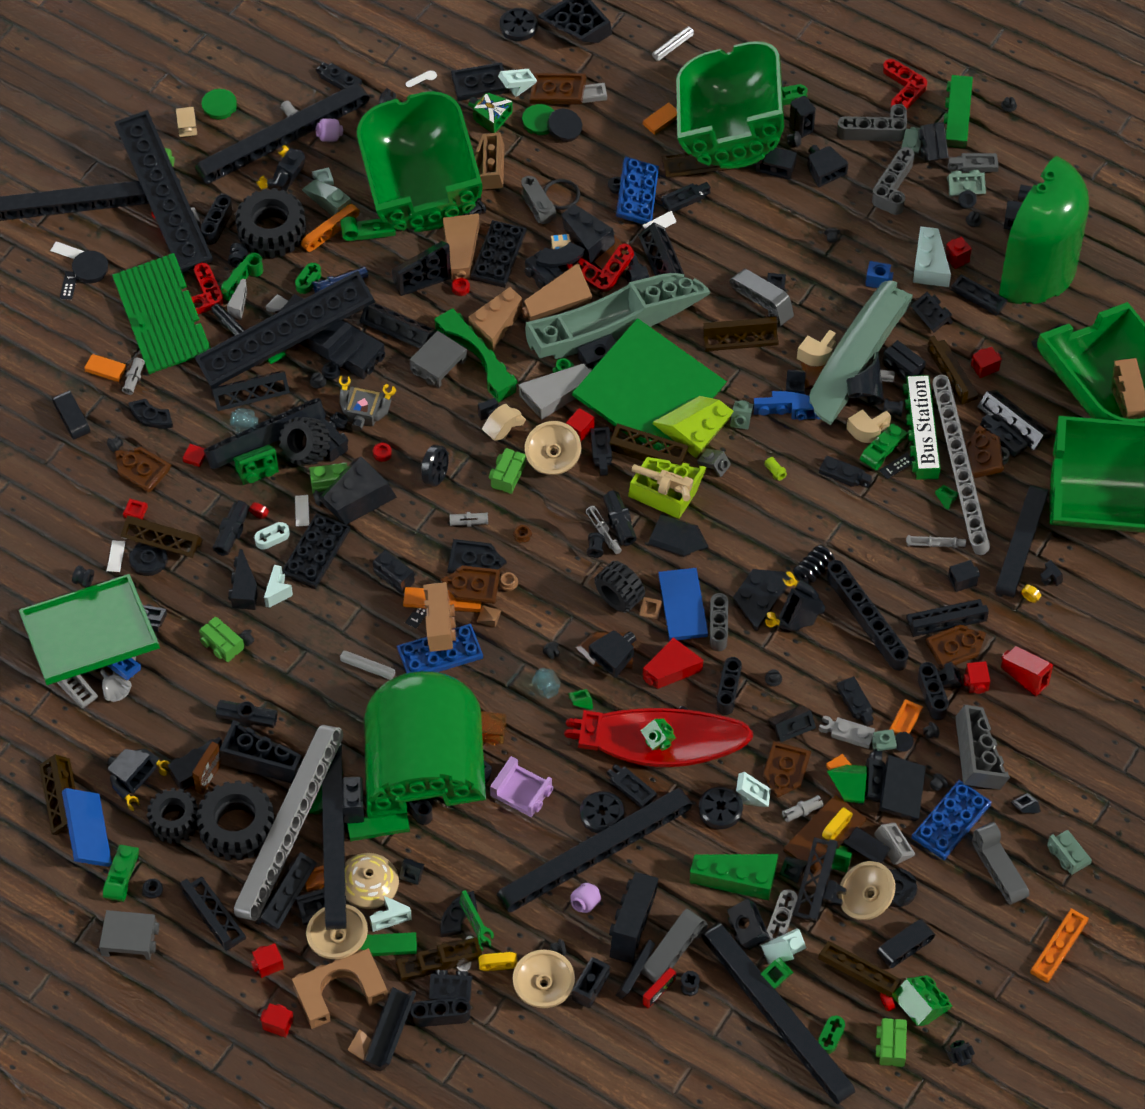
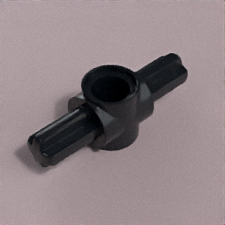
M634 252V256L628 264L629 268L626 270L628 284L629 282L649 278L647 268L639 264Z

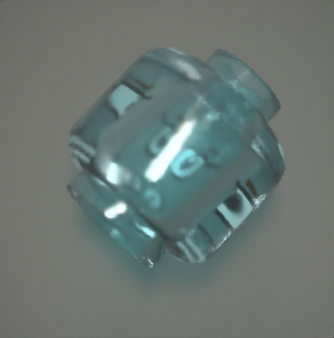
M237 408L235 412L232 411L230 426L236 432H242L258 424V417H255L253 410Z
M541 668L535 672L532 678V684L539 696L551 698L559 692L561 683L553 669Z

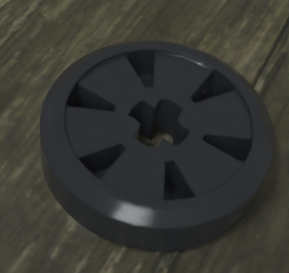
M512 8L503 13L500 18V31L509 40L525 41L532 38L537 32V17L528 9Z
M432 445L423 457L421 476L426 485L436 487L446 476L449 456L444 446Z
M723 786L713 787L701 796L699 815L708 826L715 829H727L737 824L741 819L743 802L739 794L731 788ZM724 805V810H717V806Z
M606 791L594 792L583 800L580 807V818L588 830L598 834L624 819V806L622 801L613 793ZM599 810H603L605 812V815H601V813H599Z

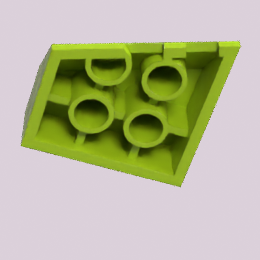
M699 396L657 419L652 424L675 442L687 445V452L697 458L727 423L734 411L718 399Z
M647 457L641 467L659 473L665 470L680 475L683 478L685 476L692 478L694 481L689 492L690 500L684 501L682 493L676 492L669 488L666 495L658 493L659 484H657V480L638 473L635 474L630 482L628 497L680 519L695 496L706 467H690L686 463H682V465L672 464L668 460Z

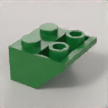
M270 445L234 457L235 468L243 485L254 483L259 479L273 476L279 472L276 450Z
M927 975L907 978L892 995L917 1026L928 1025L953 1007L949 1002L948 996L937 988L935 981Z

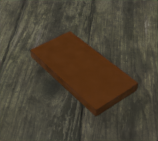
M835 794L784 847L783 851L792 858L808 862L814 837L826 840L822 837V833L842 808H846L853 815L848 824L834 839L838 841L837 849H839L840 845L843 846L845 844L843 842L844 839L848 840L856 826L860 828L866 822V818ZM817 843L815 851L820 858L826 854L828 846ZM817 862L811 866L810 871L812 874L815 875L822 868L820 863Z

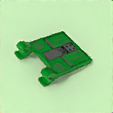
M464 890L461 893L459 903L478 938L481 951H483L481 943L486 942L488 947H491L490 939L484 936V934H489L491 939H493L494 934L492 930L484 926L469 895Z

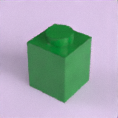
M779 957L761 975L776 989L794 972Z

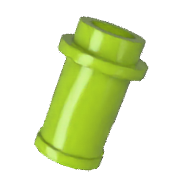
M770 457L765 461L764 466L770 470L774 479L780 481L786 477V469L781 467L774 457Z

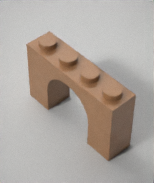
M369 948L358 950L353 955L336 959L328 965H320L313 971L303 972L292 978L293 988L311 1029L331 1022L322 992L324 987L334 979L349 978L357 982L369 1006L387 999V988Z

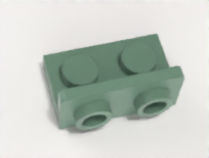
M971 170L969 173L953 171L947 176L949 197L959 196L965 190L973 191L976 195L986 194L985 172L980 173L979 170Z
M1069 830L1056 837L1054 834L1049 836L1047 844L1049 851L1057 856L1062 868L1068 870L1071 875L1091 864L1092 859Z

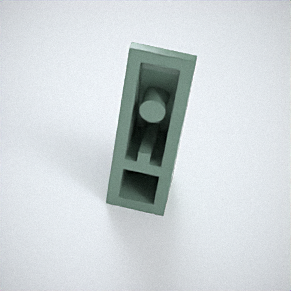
M317 179L302 189L305 194L331 216L351 204V198L339 188Z

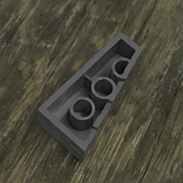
M964 705L955 717L963 784L1000 790L1010 776L1008 771L1005 772L1004 761L996 749V740L991 736V727L983 707Z

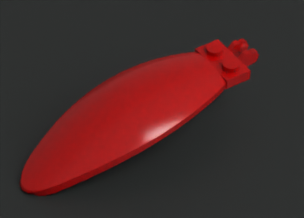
M671 708L629 709L605 714L583 710L582 720L575 718L566 720L565 724L567 727L574 729H566L564 731V735L567 738H579L578 748L597 751L599 749L618 759L653 767L689 766L715 760L742 749L754 736L749 726L740 720L706 712ZM654 719H665L673 728V734L676 737L671 742L672 745L664 751L652 750L646 744V739L640 731Z

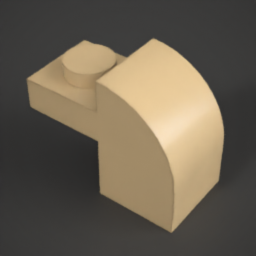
M194 107L176 109L179 136L197 135Z
M829 330L821 342L807 335L798 347L797 359L810 366L825 365L836 346V333Z
M503 404L492 412L482 430L494 441L506 439L511 428L523 425L526 419L519 410Z
M861 410L848 418L847 430L857 440L864 443H872L881 432L890 426L891 415L885 411L871 419L864 410Z

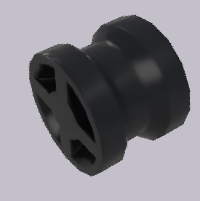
M78 565L74 570L72 583H80L85 588L90 587L94 578V570H86L83 566Z

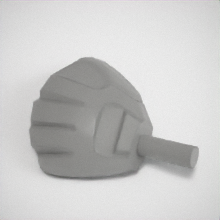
M105 670L100 671L104 678L102 689L106 701H120L129 694L132 687L129 680H125L118 674L108 676Z

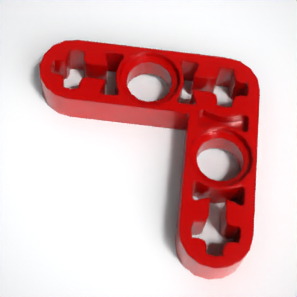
M887 59L883 63V73L905 86L892 99L891 107L895 104H901L902 101V105L908 110L926 91L927 79L894 59ZM907 74L910 77L902 78L900 75ZM911 93L913 97L908 98L904 94Z
M629 244L619 245L602 270L582 258L575 263L578 262L583 267L582 273L586 282L603 292H607L613 288L632 260L634 251ZM623 250H624V251L627 250V251L629 252V254H628V255H626V254L623 255L621 252H622ZM617 257H619V259H622L624 262L621 263V261H619ZM614 263L620 265L619 270L616 272L610 270ZM567 264L568 269L572 268L573 265H572V264H570V265ZM593 269L595 271L594 276L587 278L586 272ZM600 277L604 281L607 280L608 285H603L597 279Z
M206 263L197 264L194 272L202 294L191 298L193 303H202V306L195 307L197 314L212 310L211 307L216 303L222 305L223 296L210 266ZM202 270H203V271L205 272V274H206V277H204V278H203L202 272H200V271H202ZM206 283L213 284L211 288L204 287ZM214 293V296H215V298L217 299L216 301H214V299H212V295H211V294Z

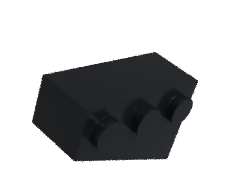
M573 204L562 213L565 231L574 243L576 242L578 246L585 249L584 255L590 264L615 244L613 228L579 206Z

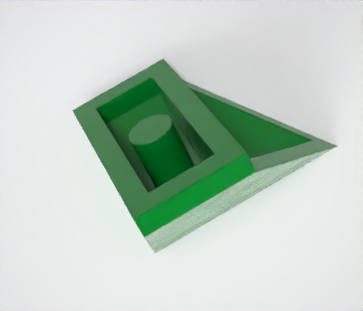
M843 765L827 771L842 795L844 802L864 803L867 776L866 766Z

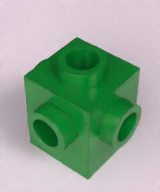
M654 719L640 730L646 739V744L652 750L664 751L676 739L673 734V728L665 719Z

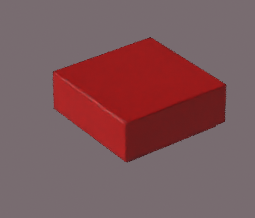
M190 444L182 458L183 462L201 467L206 457L204 453L205 448Z
M129 499L123 512V517L127 518L128 515L143 519L148 504Z

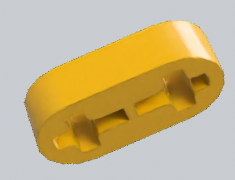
M842 808L826 826L822 837L828 841L830 839L834 840L848 824L853 813L846 808Z
M504 952L481 955L478 958L479 969L482 971L513 969L516 967L518 960L516 953Z

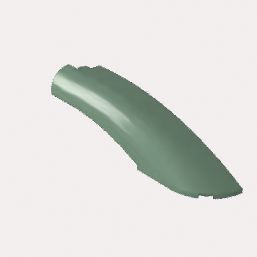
M678 273L661 274L629 282L624 288L580 308L526 322L527 342L530 349L535 350L539 358L553 355L555 359L574 355L578 353V347L609 334L613 336L615 341H618L637 318L651 327L708 296L710 291L699 280L695 278L691 280L685 278L684 274Z
M885 281L879 285L843 335L811 389L809 402L814 408V413L830 425L850 399L848 397L846 380L855 377L854 375L863 372L872 364L876 357V352H879L887 337L911 304L913 295L896 288L898 282Z

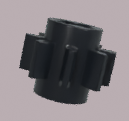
M964 1040L953 1042L950 1045L951 1051L947 1052L950 1061L953 1064L957 1063L958 1066L969 1064L972 1061L971 1055L975 1054L972 1045L969 1042L965 1043Z

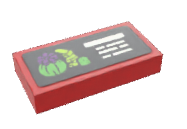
M669 968L643 994L644 1006L649 1009L676 981V971Z

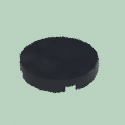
M562 108L551 113L548 118L547 128L555 139L570 142L577 139L580 135L582 121L572 110Z
M84 251L74 258L72 271L78 280L80 279L84 283H96L101 281L106 273H108V261L100 252Z
M138 543L129 554V562L137 574L153 576L165 568L168 562V555L165 550Z
M902 868L889 869L895 880V894L889 906H907L914 900L917 894L916 879L909 871Z

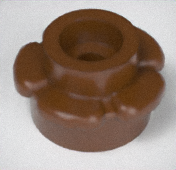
M519 525L514 530L513 536L517 542L526 543L530 540L532 532L526 525Z

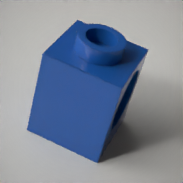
M869 261L865 286L878 288L881 283L892 281L894 272H890L891 264Z

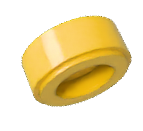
M1025 585L1021 590L1023 597L1030 602L1036 603L1041 597V593L1031 585Z

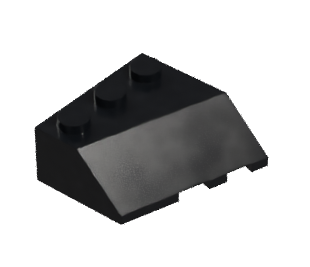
M562 0L538 15L540 19L582 42L599 43L612 35L609 19L591 0Z
M441 241L392 269L393 282L400 296L451 279L450 246L448 243Z
M358 457L327 488L318 500L343 524L347 525L392 501L397 496L389 483L365 459Z

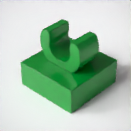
M840 845L839 849L836 850L832 869L847 873L852 853L847 852L848 847Z

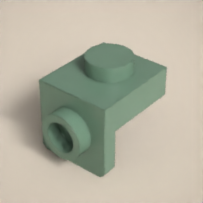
M906 128L901 148L908 147L914 153L919 154L922 142L918 137L919 128Z
M744 400L735 401L730 426L748 430L753 404Z
M893 729L873 732V750L877 748L878 751L897 747Z

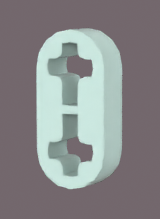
M278 522L258 531L255 534L256 546L260 549H268L287 540L290 534L288 525Z

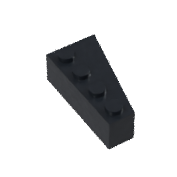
M635 872L633 879L628 880L626 887L628 892L622 896L620 904L622 908L617 909L615 915L616 924L612 923L609 935L612 936L609 958L633 964L635 950L639 947L642 930L645 929L648 914H650L657 893L659 878Z

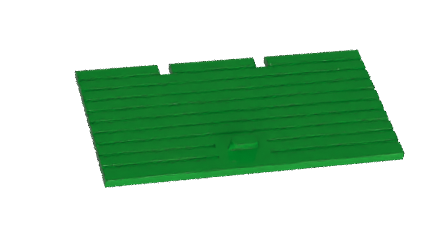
M174 253L138 265L137 267L129 268L120 273L112 274L149 374L186 362L187 360L189 361L211 349L202 324H194V322L200 319L189 290L183 292L181 290L186 288L187 285Z

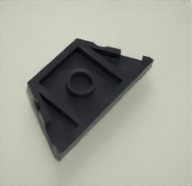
M752 569L733 596V602L741 609L744 617L749 619L755 631H758L767 618V613L772 611L788 588L783 578L788 581L791 577L786 572Z

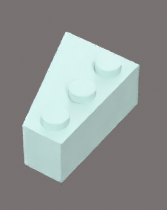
M920 226L913 283L949 287L951 273L939 229Z

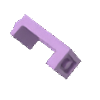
M512 756L490 786V796L530 817L535 812L540 811L543 805L542 801L545 797H549L553 791L552 778L547 777L545 780L518 766V760Z

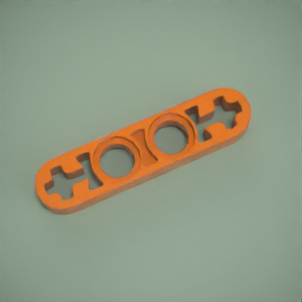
M353 204L347 205L303 238L301 246L308 252L315 250L341 231L340 221L343 218L354 217L356 219L359 216L360 210Z

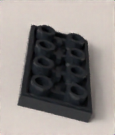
M492 220L470 275L471 280L505 288L525 238L527 228Z
M316 513L282 569V573L289 579L316 589L349 534L350 526Z

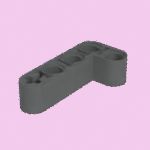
M902 104L893 105L890 117H841L837 123V137L841 140L902 141L907 127L906 107Z
M904 147L898 151L873 189V205L894 215H899L904 210L905 195L897 189L912 169L914 151L911 148Z
M747 269L741 270L730 278V284L735 291L766 308L769 317H777V327H781L793 318L794 313L791 299L784 290Z
M991 822L974 831L972 843L1008 904L1012 905L1029 897V890L1000 844L1001 833L996 823Z
M685 909L645 963L641 974L655 983L669 968L674 967L693 939H699L701 933L706 931L708 927L706 921L690 909Z

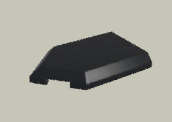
M665 514L660 515L648 542L650 546L682 557L691 555L692 552L700 549L702 551L709 548L698 525Z
M453 539L447 573H454L462 565L499 569L507 564V561L499 555L491 543Z

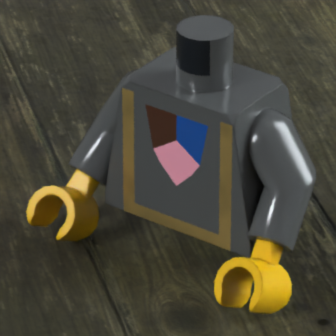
M340 376L339 383L342 385V389H340L339 403L343 414L347 415L348 422L352 423L351 428L354 431H362L363 425L374 426L376 421H379L388 414L392 400L390 397L396 393L394 386L390 393L387 392L388 384H385L383 387L384 393L355 387L347 389L351 383L350 377L348 376V382L343 384L342 376Z

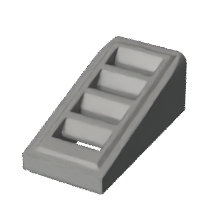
M243 278L227 304L228 313L237 320L242 319L247 295L246 279Z
M81 675L57 682L82 709L98 698V695ZM72 678L75 680L71 684L67 683ZM76 684L80 685L76 689H72V687H74ZM81 689H84L85 691L79 696L76 694ZM85 695H90L85 701L81 700Z

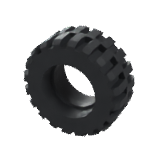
M266 188L262 189L261 192L255 191L252 193V196L248 195L244 202L240 203L236 211V225L240 242L245 244L251 253H257L261 257L270 256V258H275L278 255L280 257L285 256V253L294 251V247H299L301 240L305 237L306 222L304 208L293 194H288L285 190L278 191L277 188L267 190ZM270 217L286 221L283 225L273 229L257 226L261 220Z
M235 780V783H229L228 781L224 782L223 786L217 785L213 787L212 792L208 791L204 795L205 800L202 799L200 801L196 815L202 843L205 844L210 852L214 851L215 856L220 858L223 855L225 860L236 858L238 861L243 860L242 857H254L255 852L260 853L275 821L273 806L268 795L263 793L260 787L255 786L254 788L253 783L246 782L242 784L241 781ZM232 810H245L255 817L247 828L240 831H227L217 825L219 819Z

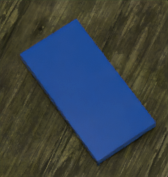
M625 156L616 217L640 224L652 221L659 166Z
M697 568L658 572L669 641L672 638L684 640L708 637Z
M467 624L454 628L456 641H453V649L430 652L427 637L398 645L397 650L406 673L417 671L441 672L483 659V653L472 625Z
M958 780L912 834V839L942 860H945L991 806L992 802L968 785H964L961 780Z
M65 788L62 791L74 862L109 867L112 864L100 795L98 793Z

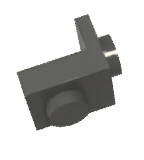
M708 448L697 460L699 466L714 469L719 477H722L731 465L724 451Z

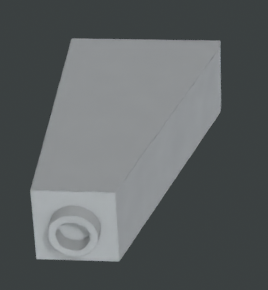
M580 364L521 383L519 385V396L542 420L575 399L572 396L573 391L592 369H588L584 364Z

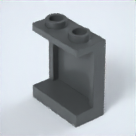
M437 331L410 359V369L414 375L422 377L428 384L440 388L441 380L458 362L463 364L467 360V349Z
M106 910L99 946L101 956L110 957L111 952L145 955L146 960H150L151 954L155 953L156 950L154 937L159 933V922L156 921L155 915Z

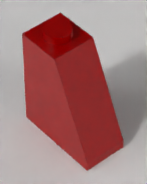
M672 638L643 668V679L648 685H653L659 689L703 670V659L678 640Z
M1017 646L1003 654L1001 668L1033 695L1037 696L1049 685L1053 669L1052 663Z

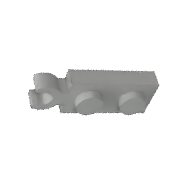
M823 716L822 722L828 725H820L819 731L823 733L832 732V738L869 749L873 739V732H875L874 728L839 717L834 722L830 717Z

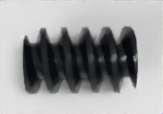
M815 546L794 567L793 572L798 580H802L807 584L809 582L813 583L816 581L815 577H820L821 573L825 571V567L827 568L829 562L835 560V557L825 546Z

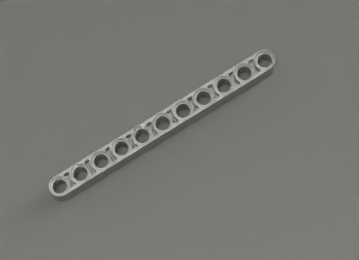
M938 375L933 379V388L970 543L976 554L984 555L989 551L990 544L952 387L947 376Z
M321 725L317 729L234 906L236 917L253 921L260 917L343 738L341 728Z

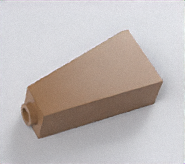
M479 214L443 218L445 242L450 246L451 279H469L479 233Z
M579 264L573 266L524 300L523 308H521L524 318H527L530 322L590 303L592 294Z

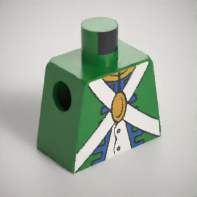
M485 93L480 100L471 97L468 106L473 108L474 121L491 133H496L513 113V103L511 100L490 93Z

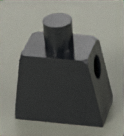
M812 145L808 149L810 155L808 156L807 166L818 188L847 175L848 162L831 146L820 150L817 145Z
M611 631L589 645V656L616 678L634 656L632 643L636 641V637L630 631L623 637L617 631Z

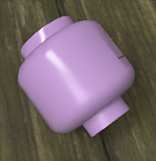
M321 119L320 123L316 125V136L323 142H336L339 136L343 134V126L339 124L337 119Z
M590 883L581 884L571 894L572 907L582 913L591 912L601 901L599 889Z

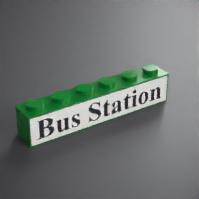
M929 375L907 376L906 384L902 385L903 395H906L907 398L904 399V408L908 410L906 424L907 426L910 425L908 441H912L910 457H914L912 473L915 472L916 480L939 479L940 461Z

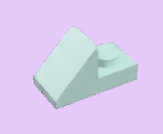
M529 69L500 71L498 75L505 87L509 88L515 97L537 82Z
M274 565L264 596L265 606L268 608L293 595L292 586L284 584L285 574L282 573V566Z
M746 772L739 773L736 792L739 793L743 804L769 807L771 789Z
M384 897L387 911H378L369 916L373 932L412 920L410 907L388 897Z
M797 928L761 945L769 965L779 957L783 961L793 960V954L807 948L801 932Z

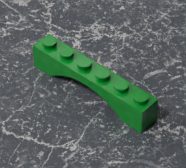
M452 308L435 318V329L471 351L481 361L487 373L488 392L498 403L516 393L517 380L515 376L507 372L505 365L496 359L494 352L485 346L481 337H477L472 326L464 322V318L460 313H457Z

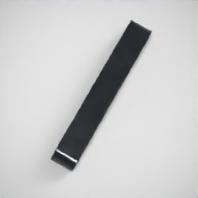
M320 398L307 401L207 447L204 453L210 468H219L234 461V457L278 441L282 435L280 433L281 429H284V424L289 423L290 419H295V417L326 418L327 415Z
M1030 484L997 582L996 593L1014 598L1049 489Z
M839 560L829 562L826 575L827 581L888 664L897 671L905 669L909 655L907 648L844 563Z

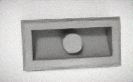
M896 823L880 825L875 831L874 835L877 840L891 848L887 856L893 865L915 856V852Z

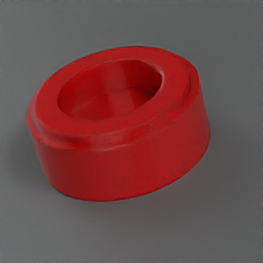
M457 278L452 282V292L455 295L465 296L469 293L470 283L467 279Z
M378 443L374 446L373 457L375 460L385 462L391 458L392 450L390 445Z
M253 502L249 508V511L260 519H265L269 513L265 506Z
M880 992V998L886 1011L894 1010L895 1004L892 997L890 998Z

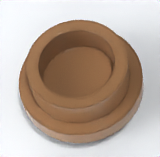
M506 572L500 577L499 586L505 591H512L518 586V578L513 573Z

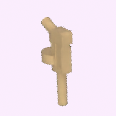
M635 464L633 465L632 472L657 480V484H659L658 493L666 495L669 488L676 492L682 493L684 501L690 500L689 492L694 481L692 478L686 476L683 478L680 475L665 470L659 473Z

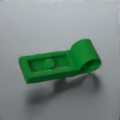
M345 217L340 221L342 237L346 241L396 236V231L392 224L384 223L381 219L357 222L354 217Z
M251 253L247 255L243 262L233 269L228 280L222 283L223 299L230 301L242 278L247 279L249 275L258 277L263 273L262 257L259 254Z
M892 423L863 451L860 461L872 469L878 470L883 464L885 457L906 439L908 432Z
M119 844L103 888V898L121 902L125 901L128 882L139 855V848Z

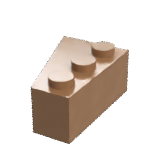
M501 132L483 134L475 151V160L483 186L482 190L503 188L504 142Z
M509 287L468 317L469 325L472 326L477 337H481L485 345L492 351L496 349L500 339H503L505 332L521 314L522 297Z
M1137 359L1114 361L1111 390L1122 417L1127 419L1144 418L1145 390Z
M447 582L423 585L426 598L424 602L427 610L426 630L429 650L433 652L453 649V641H456L454 629L456 628L455 617H452L455 616L454 604H450Z

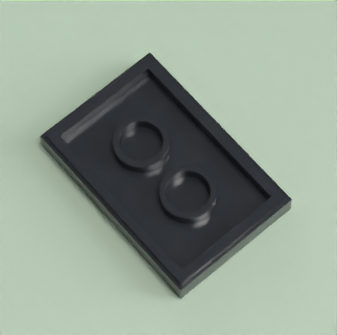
M502 62L451 71L457 101L469 100L471 97L481 98L485 93L493 95L509 93V88H506L498 77L500 71H504Z
M889 755L886 758L879 810L917 821L920 815L926 766Z

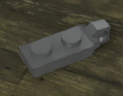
M962 153L961 156L949 157L948 170L998 172L999 169L996 153Z

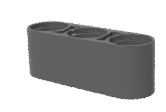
M717 593L711 597L710 647L715 651H723L727 647L728 598L724 594Z

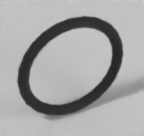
M556 179L549 182L544 187L543 190L545 193L551 185L559 182L568 183L575 188L577 193L575 200L571 204L566 206L554 205L555 209H568L573 204L576 205V203L579 201L580 190L578 186L570 180Z

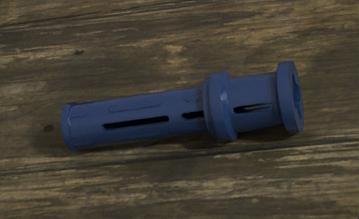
M364 266L336 277L328 276L325 280L313 281L314 291L316 293L356 271H359L363 279L368 278V274H366L368 273L367 269Z

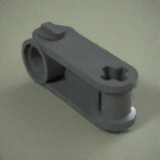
M523 177L521 180L523 199L538 223H550L553 218H556V210L553 203L549 200L535 177Z

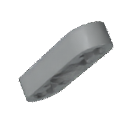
M784 890L779 895L767 929L770 939L767 940L768 942L775 939L773 934L776 931V926L779 927V936L787 933L797 902V894L792 890ZM790 897L791 901H789L787 908H785V899ZM779 913H784L788 919L781 922L777 920L776 916Z

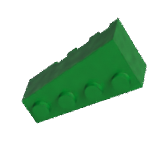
M952 75L951 81H947L946 92H949V97H946L945 108H948V112L944 113V124H947L945 129L947 147L966 149L973 77Z
M695 854L690 870L689 883L769 900L777 868L778 854Z

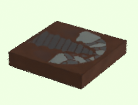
M210 743L192 772L196 792L202 795L221 766L219 745L217 743Z

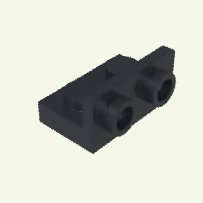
M927 291L911 307L935 333L946 322L953 323L950 318L952 314L946 307L943 309L940 307L941 301L935 294L931 296Z
M435 970V973L430 974L429 999L464 998L471 1001L473 976L468 975V971H456V975L448 974V970Z

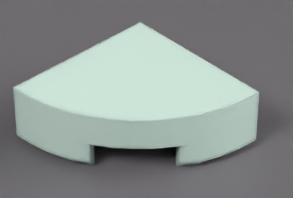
M329 167L312 171L314 179L334 185Z

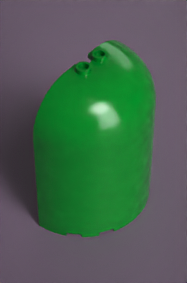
M753 41L734 45L729 53L721 49L705 52L689 60L680 69L676 79L677 139L688 154L693 155L697 158V161L708 166L713 164L720 166V168L731 169L752 165L764 159L767 153L777 147L784 131L781 61L778 50L773 45L766 42Z
M428 91L409 95L404 102L393 99L374 106L364 114L357 127V138L376 212L384 223L388 222L392 224L393 228L403 231L406 228L414 229V232L442 228L443 218L461 216L464 213L468 214L476 206L475 202L482 195V181L461 107L456 100L447 94Z
M1059 156L1053 157L1040 176L1044 179V183L1033 185L1012 225L999 289V296L1007 299V302L1021 304L1022 302H1032L1033 304L1046 302L1047 299L1053 296L1057 297L1063 293L1075 277L1089 212V195L1086 184L1079 172L1069 162Z
M1128 302L1099 312L1094 324L1089 327L1072 332L1074 328L1070 324H1066L1039 335L1037 348L1040 354L1092 419L1145 423V417L1140 419L1123 418L1111 390L1114 361L1134 358L1137 359L1145 390V322Z
M1059 416L1050 480L1049 519L1051 525L1145 533V423Z
M431 671L402 674L387 681L378 688L368 702L364 716L368 819L408 813L406 802L439 796L443 797L446 806L486 800L481 708L474 693L458 679Z

